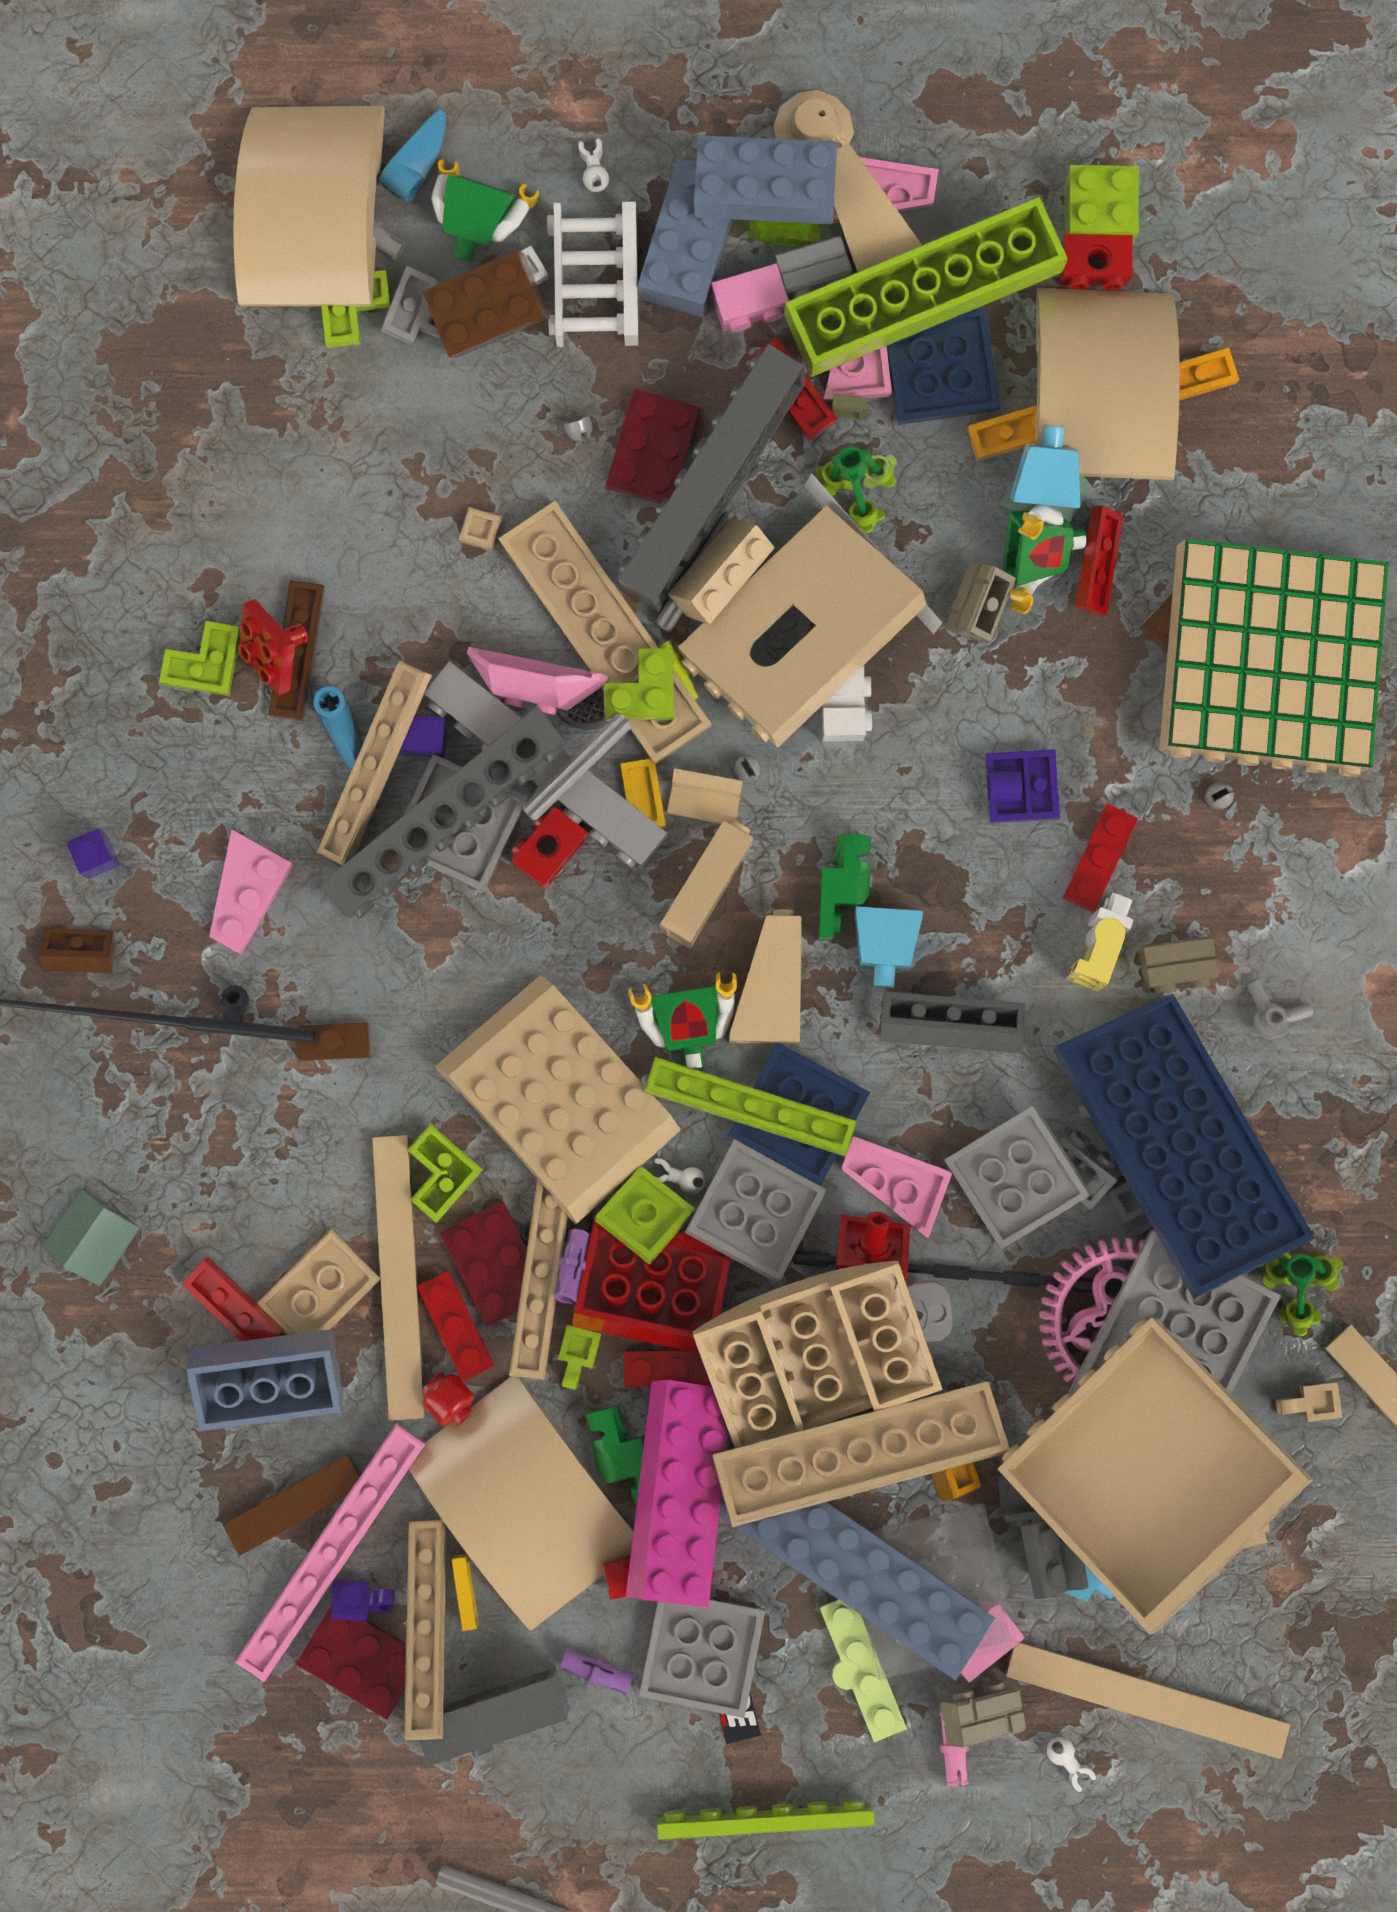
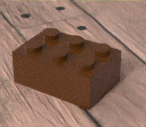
M517 250L422 291L447 354L453 358L461 357L550 318L525 254Z

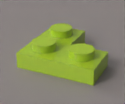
M386 270L374 271L372 306L321 305L327 349L360 345L358 311L390 307L391 301Z
M205 621L199 654L165 649L159 683L164 686L230 696L241 636L240 626Z
M673 648L638 649L639 683H604V719L611 720L617 713L623 714L628 720L674 719Z

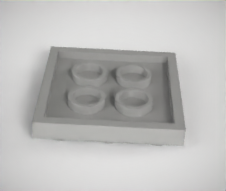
M433 754L405 814L462 767ZM472 784L466 788L464 796L468 803H475L480 799L482 794L480 786ZM509 789L507 792L510 796L496 808L489 805L480 813L483 818L469 830L462 827L453 835L456 840L448 848L440 853L436 849L426 857L429 862L425 866L485 892L521 816L522 807L528 801V797ZM445 806L439 810L437 815L439 823L445 826L453 821L454 811L450 806ZM418 828L412 832L410 838L412 845L415 848H419L426 843L427 834L424 829Z
M1035 1104L945 1159L946 1164L1000 1249L1005 1248L1092 1194Z
M734 1139L685 1233L770 1280L779 1283L827 1189Z
M713 1598L709 1599V1608L658 1602L639 1697L745 1718L765 1609Z

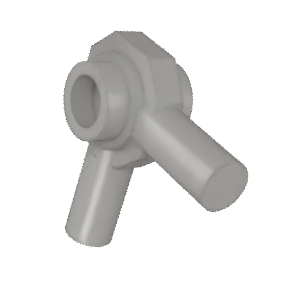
M1260 980L1247 985L1258 1008L1252 1021L1258 1035L1265 1039L1273 1040L1283 1037L1291 1023L1313 1016V1009L1309 1003L1285 1010L1276 1004L1270 1003Z

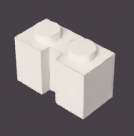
M864 666L822 705V742L864 741L866 731H872V711L865 710L864 697H871V676H864Z

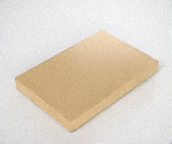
M331 1229L257 1304L284 1329L283 1333L285 1335L329 1330L381 1278Z

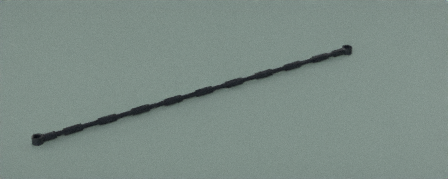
M531 1222L526 1223L521 1230L522 1238L526 1242L529 1240L526 1236V1228L531 1226ZM566 1228V1233H565V1240H564V1242H567V1239H568V1229H567V1228ZM796 1250L791 1259L797 1265L828 1268L829 1265H836V1257L830 1256V1253ZM908 1264V1273L933 1275V1278L969 1281V1278L1003 1281V1284L1038 1288L1039 1285L1047 1286V1284H1052L1058 1287L1060 1284L1054 1277L1040 1276V1273L1004 1270V1273L970 1270V1267L934 1264V1266ZM1080 1277L1071 1288H1073V1291L1093 1293V1279ZM1108 1280L1105 1285L1106 1294H1109V1292L1119 1293L1122 1284L1110 1283V1280Z

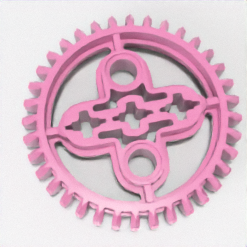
M1127 1237L1124 1241V1248H1120L1119 1240L1112 1238L1111 1249L1108 1250L1105 1242L1099 1240L1097 1242L1099 1252L1095 1253L1090 1245H1086L1084 1250L1088 1257L1083 1259L1079 1253L1074 1252L1072 1256L1077 1264L1072 1267L1067 1261H1063L1061 1265L1068 1273L1064 1277L1059 1272L1053 1273V1277L1060 1284L1058 1287L1052 1284H1047L1046 1289L1053 1293L1054 1297L1053 1299L1042 1297L1041 1302L1046 1306H1050L1051 1310L1040 1311L1039 1316L1050 1320V1323L1040 1325L1039 1330L1043 1333H1051V1336L1042 1339V1344L1044 1346H1055L1046 1355L1050 1360L1058 1357L1061 1358L1053 1367L1057 1372L1068 1368L1062 1377L1066 1382L1072 1381L1081 1368L1070 1354L1066 1343L1071 1342L1079 1350L1089 1352L1108 1315L1106 1314L1107 1304L1113 1305L1118 1295H1107L1105 1292L1106 1283L1112 1278H1118L1123 1285L1129 1273L1124 1268L1114 1266L1112 1262L1122 1259L1135 1261L1145 1242L1144 1240H1140L1136 1249H1133V1239ZM1101 1264L1102 1269L1094 1276L1092 1282V1292L1096 1306L1075 1313L1069 1321L1067 1330L1062 1331V1310L1068 1292L1085 1272ZM1088 1322L1093 1327H1097V1329L1092 1331L1091 1338L1081 1334L1082 1331L1086 1330L1085 1324Z

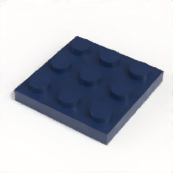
M985 308L971 310L887 346L898 425L1000 410V399Z
M779 1043L775 1046L754 1086V1089L855 1121L870 1094L869 1091ZM736 1121L728 1134V1137L743 1143L820 1186L837 1156L836 1153Z

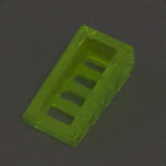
M756 220L749 222V240L796 248L820 241L818 223Z

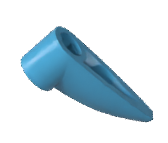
M440 108L388 162L379 177V181L405 202L412 200L419 192L440 152L446 125V115Z
M331 686L323 687L314 696V708L320 715L340 756L350 771H352L363 745L349 704L341 691ZM330 698L335 702L339 701V704H335L337 709L331 712L328 708H323V705L327 706L325 701Z

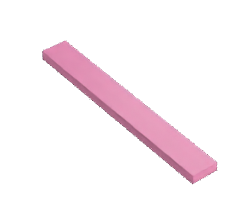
M398 1423L395 1424L235 1660L236 1664L265 1682L425 1446V1441Z

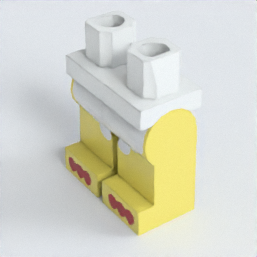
M1112 893L1110 898L1105 899L1103 907H1100L1091 915L1088 926L1093 928L1086 935L1085 943L1087 950L1084 958H1079L1070 966L1065 980L1097 992L1108 985L1125 939V933L1131 929L1134 920L1126 917L1132 903L1131 899Z

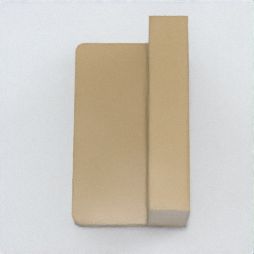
M674 768L667 812L669 815L718 824H722L724 820L731 824L737 818L743 781Z

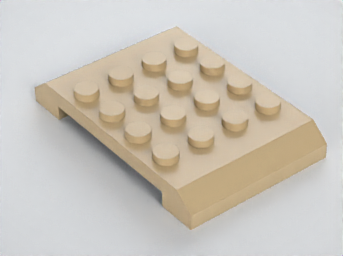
M541 975L435 1066L436 1070L453 1089L465 1097L553 1195L552 1199L575 1224L580 1222L681 1131L671 1114L653 1095L644 1092L645 1086L558 989Z

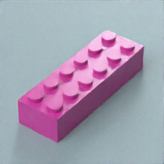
M673 1380L651 1381L626 1598L709 1608L722 1493L712 1456L713 1454L726 1451L728 1428L711 1386Z

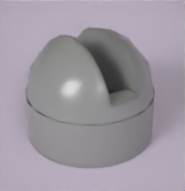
M588 413L577 414L563 421L565 431L573 441H581L582 433L586 439L590 437L592 422Z
M741 756L733 766L734 777L736 780L743 781V784L754 783L761 773L760 763L753 756ZM747 761L754 775L749 777L741 762Z
M1214 782L1205 791V801L1214 810L1227 808L1234 799L1233 789L1226 782ZM1226 789L1228 794L1214 801L1212 795Z

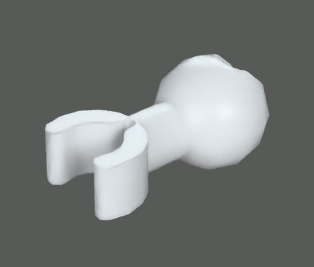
M599 138L596 139V149L593 151V155H590V152L584 149V143L580 141L578 146L579 155L587 165V169L583 174V183L591 192L602 191L609 183L608 172L600 166L599 159L603 154L602 142Z
M655 1159L656 1164L663 1165L665 1170L669 1172V1175L657 1178L662 1183L670 1181L679 1184L682 1191L690 1195L698 1194L704 1189L706 1177L702 1170L696 1167H689L682 1171L672 1168L663 1159ZM701 1178L703 1180V1186L698 1188L696 1187L695 1182L697 1179Z
M1056 1737L1047 1745V1756L1053 1764L1065 1767L1069 1772L1071 1785L1078 1792H1081L1082 1788L1077 1783L1078 1775L1076 1771L1088 1774L1092 1780H1095L1096 1776L1091 1768L1080 1764L1074 1757V1746L1068 1738ZM1054 1742H1059L1057 1747H1052Z

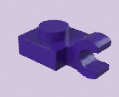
M333 1580L330 1619L366 1621L368 1611L383 1614L392 1613L395 1590L379 1589L369 1592V1582Z

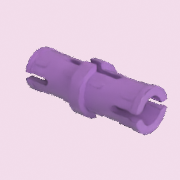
M579 1229L568 1231L564 1257L559 1260L558 1269L561 1271L554 1298L560 1302L568 1304L577 1302L579 1284L583 1270H585V1257L591 1235L586 1231Z
M570 1648L566 1649L559 1667L561 1671L563 1670L589 1680V1685L595 1686L597 1683L623 1695H626L633 1677L632 1672L629 1673L606 1664L601 1657L593 1659L570 1650Z

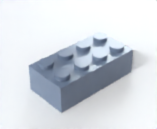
M698 135L694 194L695 218L833 224L837 142Z
M677 158L639 279L638 299L703 318L711 294V283L715 281L733 219L695 218L696 163Z
M332 1329L194 1347L190 1350L186 1370L199 1431L341 1413L344 1390Z

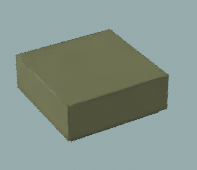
M834 395L831 410L837 418L863 420L866 416L868 398Z

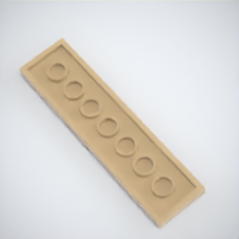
M553 501L498 538L506 553L587 669L591 672L608 676L607 683H639L638 649L658 647L557 502ZM675 671L674 719L629 720L631 732L655 765L712 727L711 722Z
M987 1381L713 1454L712 1458L731 1527L1002 1455L1010 1448L989 1382Z

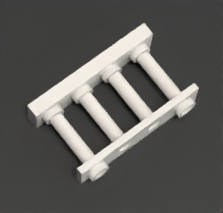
M622 202V214H616L615 218H562L561 203H554V215H547L548 236H554L555 315H549V336L555 335L557 347H564V332L618 331V334H624L625 346H639L636 202ZM562 232H616V235H623V247H616V251H562ZM563 265H616L617 268H623V280H617V284L563 285ZM617 298V301H624V313H617V317L563 318V299Z

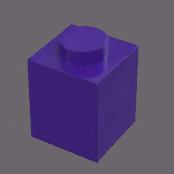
M414 716L400 748L403 756L432 757L434 754L445 758L447 732L445 719Z
M99 828L66 842L79 874L87 879L120 866L107 834Z

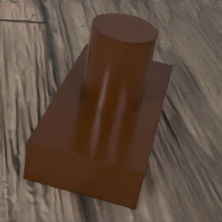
M368 1022L298 1026V1028L316 1031L314 1044L299 1042V1061L371 1058L370 1023Z

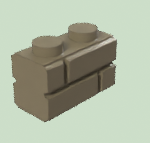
M969 563L945 627L969 640L991 643L1016 578L992 565Z
M1212 936L1143 945L1139 948L1144 988H1154L1155 994L1175 992V985L1189 983V989L1209 987L1210 980L1219 977Z
M994 1681L983 1684L984 1691L974 1693L973 1689L952 1692L953 1699L942 1701L940 1704L942 1718L945 1722L944 1729L947 1743L951 1746L964 1748L1025 1731L1026 1725L1024 1714L1021 1711L1022 1703L1019 1690L1016 1687L1005 1686L1004 1681Z

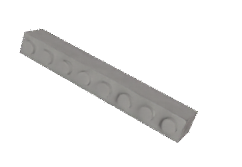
M450 661L424 692L425 697L429 700L426 706L440 718L447 714L457 723L453 728L468 740L472 736L483 743L480 748L482 751L522 719ZM525 740L519 745L518 752L521 758L528 759L535 754L536 745L533 740ZM563 752L551 763L548 764L544 760L535 768L537 774L530 780L538 786L534 792L536 793L572 757ZM588 770L557 800L564 807L562 812L575 823L579 824L582 821L592 829L589 835L604 847L609 842L618 849L619 852L616 854V857L630 868L637 864L643 869L668 837L666 831Z

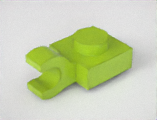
M567 1325L558 1360L568 1362L562 1387L577 1390L582 1366L593 1369L602 1334Z

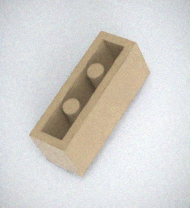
M732 518L670 590L668 595L686 617L711 624L773 551L774 546L756 524Z

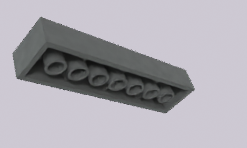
M769 344L763 353L757 351L748 367L751 370L744 382L739 380L730 394L732 402L726 411L721 409L717 413L711 424V427L714 429L707 440L704 438L700 440L692 456L695 460L690 468H683L674 482V486L677 487L670 499L665 497L661 501L655 512V515L658 516L651 528L645 527L636 544L639 548L634 556H627L618 570V574L621 575L618 580L624 593L657 614H660L670 598L668 593L687 572L806 384L804 365Z

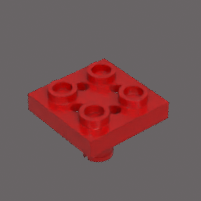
M256 599L243 604L242 620L240 622L241 637L238 646L240 656L244 662L250 663L258 672L261 681L265 685H269L280 696L290 691L294 648L300 644L307 643V632L304 627H301L299 622L281 629Z
M880 1211L871 1212L868 1218L841 1214L835 1270L868 1263L898 1261L906 1283L911 1224L891 1222L890 1217Z

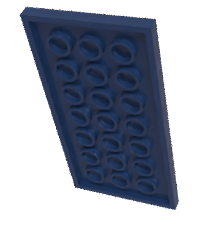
M1173 993L1065 1041L1053 1049L1193 1299L1277 1259L1315 1238Z

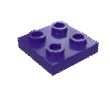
M1055 749L985 754L989 824L1060 819Z

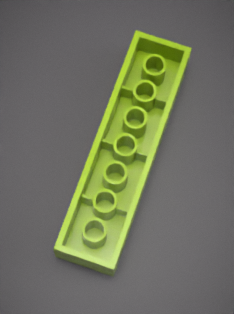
M1038 197L785 303L784 317L810 376L813 377L1063 272L1068 258L1041 198Z

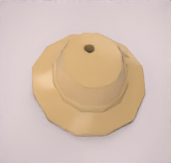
M820 90L800 92L794 95L780 107L773 126L776 139L841 142L844 146L850 144L854 135L850 111L837 97Z

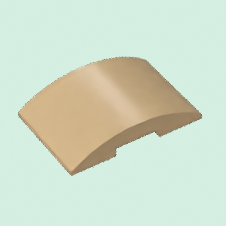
M383 106L251 108L241 140L234 195V267L237 298L240 306H372L376 253L373 223L376 176L381 174L385 111Z
M1037 288V408L1035 411V444L1042 445L1044 425L1064 426L1063 447H1071L1078 450L1079 476L1174 480L1179 420V336L1173 294Z
M898 1261L847 1267L793 1282L748 1300L720 1314L693 1331L695 1342L735 1449L815 1428L872 1407L874 1411H878L943 1390Z
M511 1376L471 1407L473 1413L462 1424L457 1426L453 1422L426 1441L425 1446L410 1466L409 1471L474 1564L522 1623L532 1631L603 1576V1563L625 1559L629 1556L632 1549L634 1529L604 1489L599 1486L520 1377Z

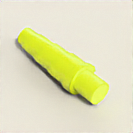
M669 640L659 645L658 648H673L674 671L695 700L699 698L689 673L680 663L683 659L680 653L675 651L671 641Z

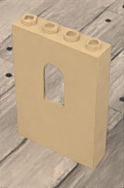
M826 505L739 589L711 624H701L678 646L683 657L680 663L693 677L699 674L706 681L704 683L705 688L716 699L721 696L729 702L727 705L728 709L737 719L742 721L746 718L753 725L751 727L752 732L763 743L769 740L778 748L927 604L923 590ZM793 605L816 625L776 664L767 667L760 666L751 659L750 650L753 643Z

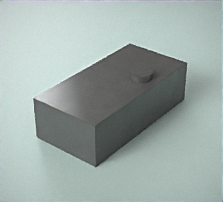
M557 1667L443 1704V1739L420 1740L427 1766L472 1752L473 1757L480 1756L494 1750L493 1744L567 1720L570 1707Z

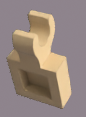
M1338 1382L1299 1386L1301 1397L1275 1399L1277 1414L1285 1415L1303 1412L1304 1422L1343 1418Z

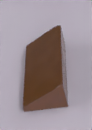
M44 928L39 952L42 969L46 971L111 973L114 954V930Z

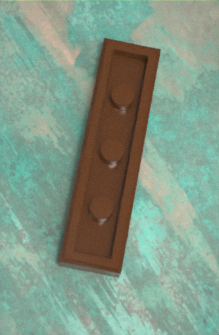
M290 580L282 629L299 622L301 627H304L307 632L308 641L294 648L290 691L278 696L272 690L268 712L270 717L304 722L325 594L324 585Z
M348 1454L223 1524V1527L238 1555L241 1556L346 1497L361 1475Z

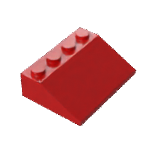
M594 1219L585 1261L586 1266L582 1274L572 1327L699 1353L693 1331L720 1315L731 1258L686 1233L678 1232L649 1265Z

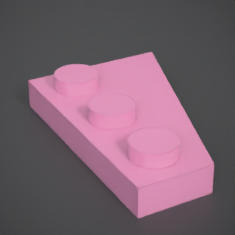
M859 157L898 212L933 206L939 169ZM834 207L833 223H838L840 221Z

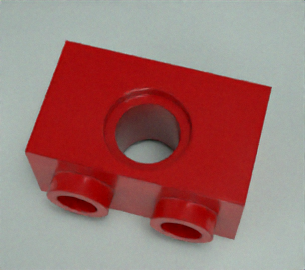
M1063 235L1061 245L1068 259L1063 272L1060 273V285H1068L1070 289L1074 290L1086 289L1089 286H1103V289L1119 290L1123 286H1128L1133 275V235ZM1097 258L1103 263L1104 267L1095 269L1089 265L1088 260Z
M556 807L550 813L546 810L534 822L533 827L536 830L527 840L525 837H522L511 851L514 855L511 860L512 864L544 890L549 887L589 837L587 831ZM545 838H551L557 842L556 850L550 855H543L538 851V844Z

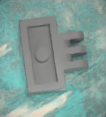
M406 266L380 331L410 345L413 344L418 330L433 337L441 338L437 327L431 325L434 320L422 291L436 286L438 280Z

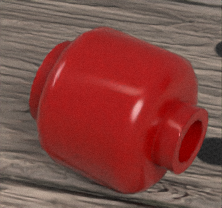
M441 1372L422 1389L424 1394L422 1406L442 1426H447L453 1422L459 1426L473 1413L470 1406L473 1403L474 1394L456 1374L444 1375Z

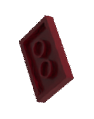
M634 389L606 482V489L658 504L665 497L670 499L677 488L674 486V482L684 467L700 407Z
M501 1201L440 1232L486 1327L518 1312L527 1254V1246L505 1202Z
M330 1606L296 1665L388 1720L405 1691L406 1643L368 1620L330 1619Z

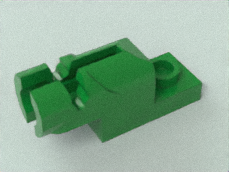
M838 835L837 847L832 865H836V867H822L820 875L818 941H832L834 933H840L841 912H834L835 907H862L869 895L870 864L857 859L870 854L871 836Z
M619 1405L587 1412L586 1419L589 1430H599L605 1433L602 1438H596L592 1442L599 1474L607 1483L635 1477L636 1483L630 1484L634 1505H637L644 1448L642 1436L627 1439L626 1435L630 1433L621 1416Z

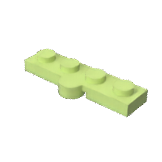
M839 1599L819 1606L840 1657V1660L835 1663L832 1669L833 1681L841 1689H853L874 1743L906 1730L907 1727L861 1615Z

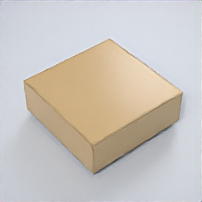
M468 507L459 542L493 551L502 516Z

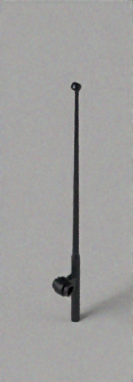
M237 985L230 986L222 992L223 1020L0 999V1006L183 1027L194 1031L313 1044L316 1036V1031L312 1029L242 1022L243 1014L250 1006V997L245 989ZM240 997L237 1003L231 1004L234 998Z

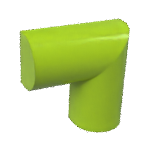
M429 1124L407 1149L408 1152L433 1173L410 1201L437 1223L480 1175L483 1169L432 1124Z

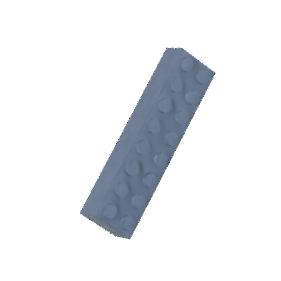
M723 1499L720 1504L719 1516L730 1523ZM828 1502L735 1526V1528L955 1681L996 1620L987 1611Z

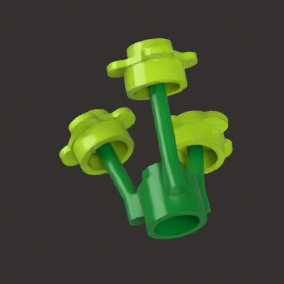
M853 446L846 447L837 456H833L832 461L824 466H819L815 471V477L821 481L823 487L832 497L838 491H849L853 488L856 502L849 508V517L864 534L873 531L878 521H882L885 518V513L883 509H876L874 502L864 500L860 480L866 476L863 483L868 489H874L876 486L891 488L896 483L894 468L898 461L893 455H887L886 457L882 455L871 456L868 449L861 450Z
M1317 1252L1310 1256L1307 1254H1296L1291 1257L1287 1253L1259 1267L1262 1270V1284L1264 1287L1273 1289L1276 1285L1283 1283L1297 1286V1298L1291 1300L1287 1304L1286 1310H1281L1278 1314L1279 1321L1282 1324L1289 1325L1295 1335L1304 1336L1307 1334L1309 1327L1320 1323L1321 1313L1318 1310H1314L1312 1303L1305 1299L1306 1287L1319 1285L1324 1286L1328 1291L1336 1290L1339 1287L1338 1274L1343 1268V1262L1339 1257L1329 1258Z

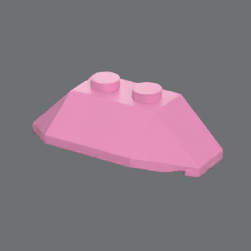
M468 647L467 651L468 656L492 694L503 698V704L522 708L524 702L536 704V707L540 708L543 713L551 715L556 714V709L568 711L602 688L609 678L597 672Z

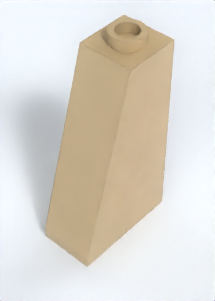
M838 142L834 207L857 272L922 246L851 145L843 146L841 142Z
M723 820L660 923L661 933L689 949L692 948L753 843L754 837L749 835L751 830L735 820L731 824Z
M773 910V915H766L729 1034V1043H800L801 916H794V910Z

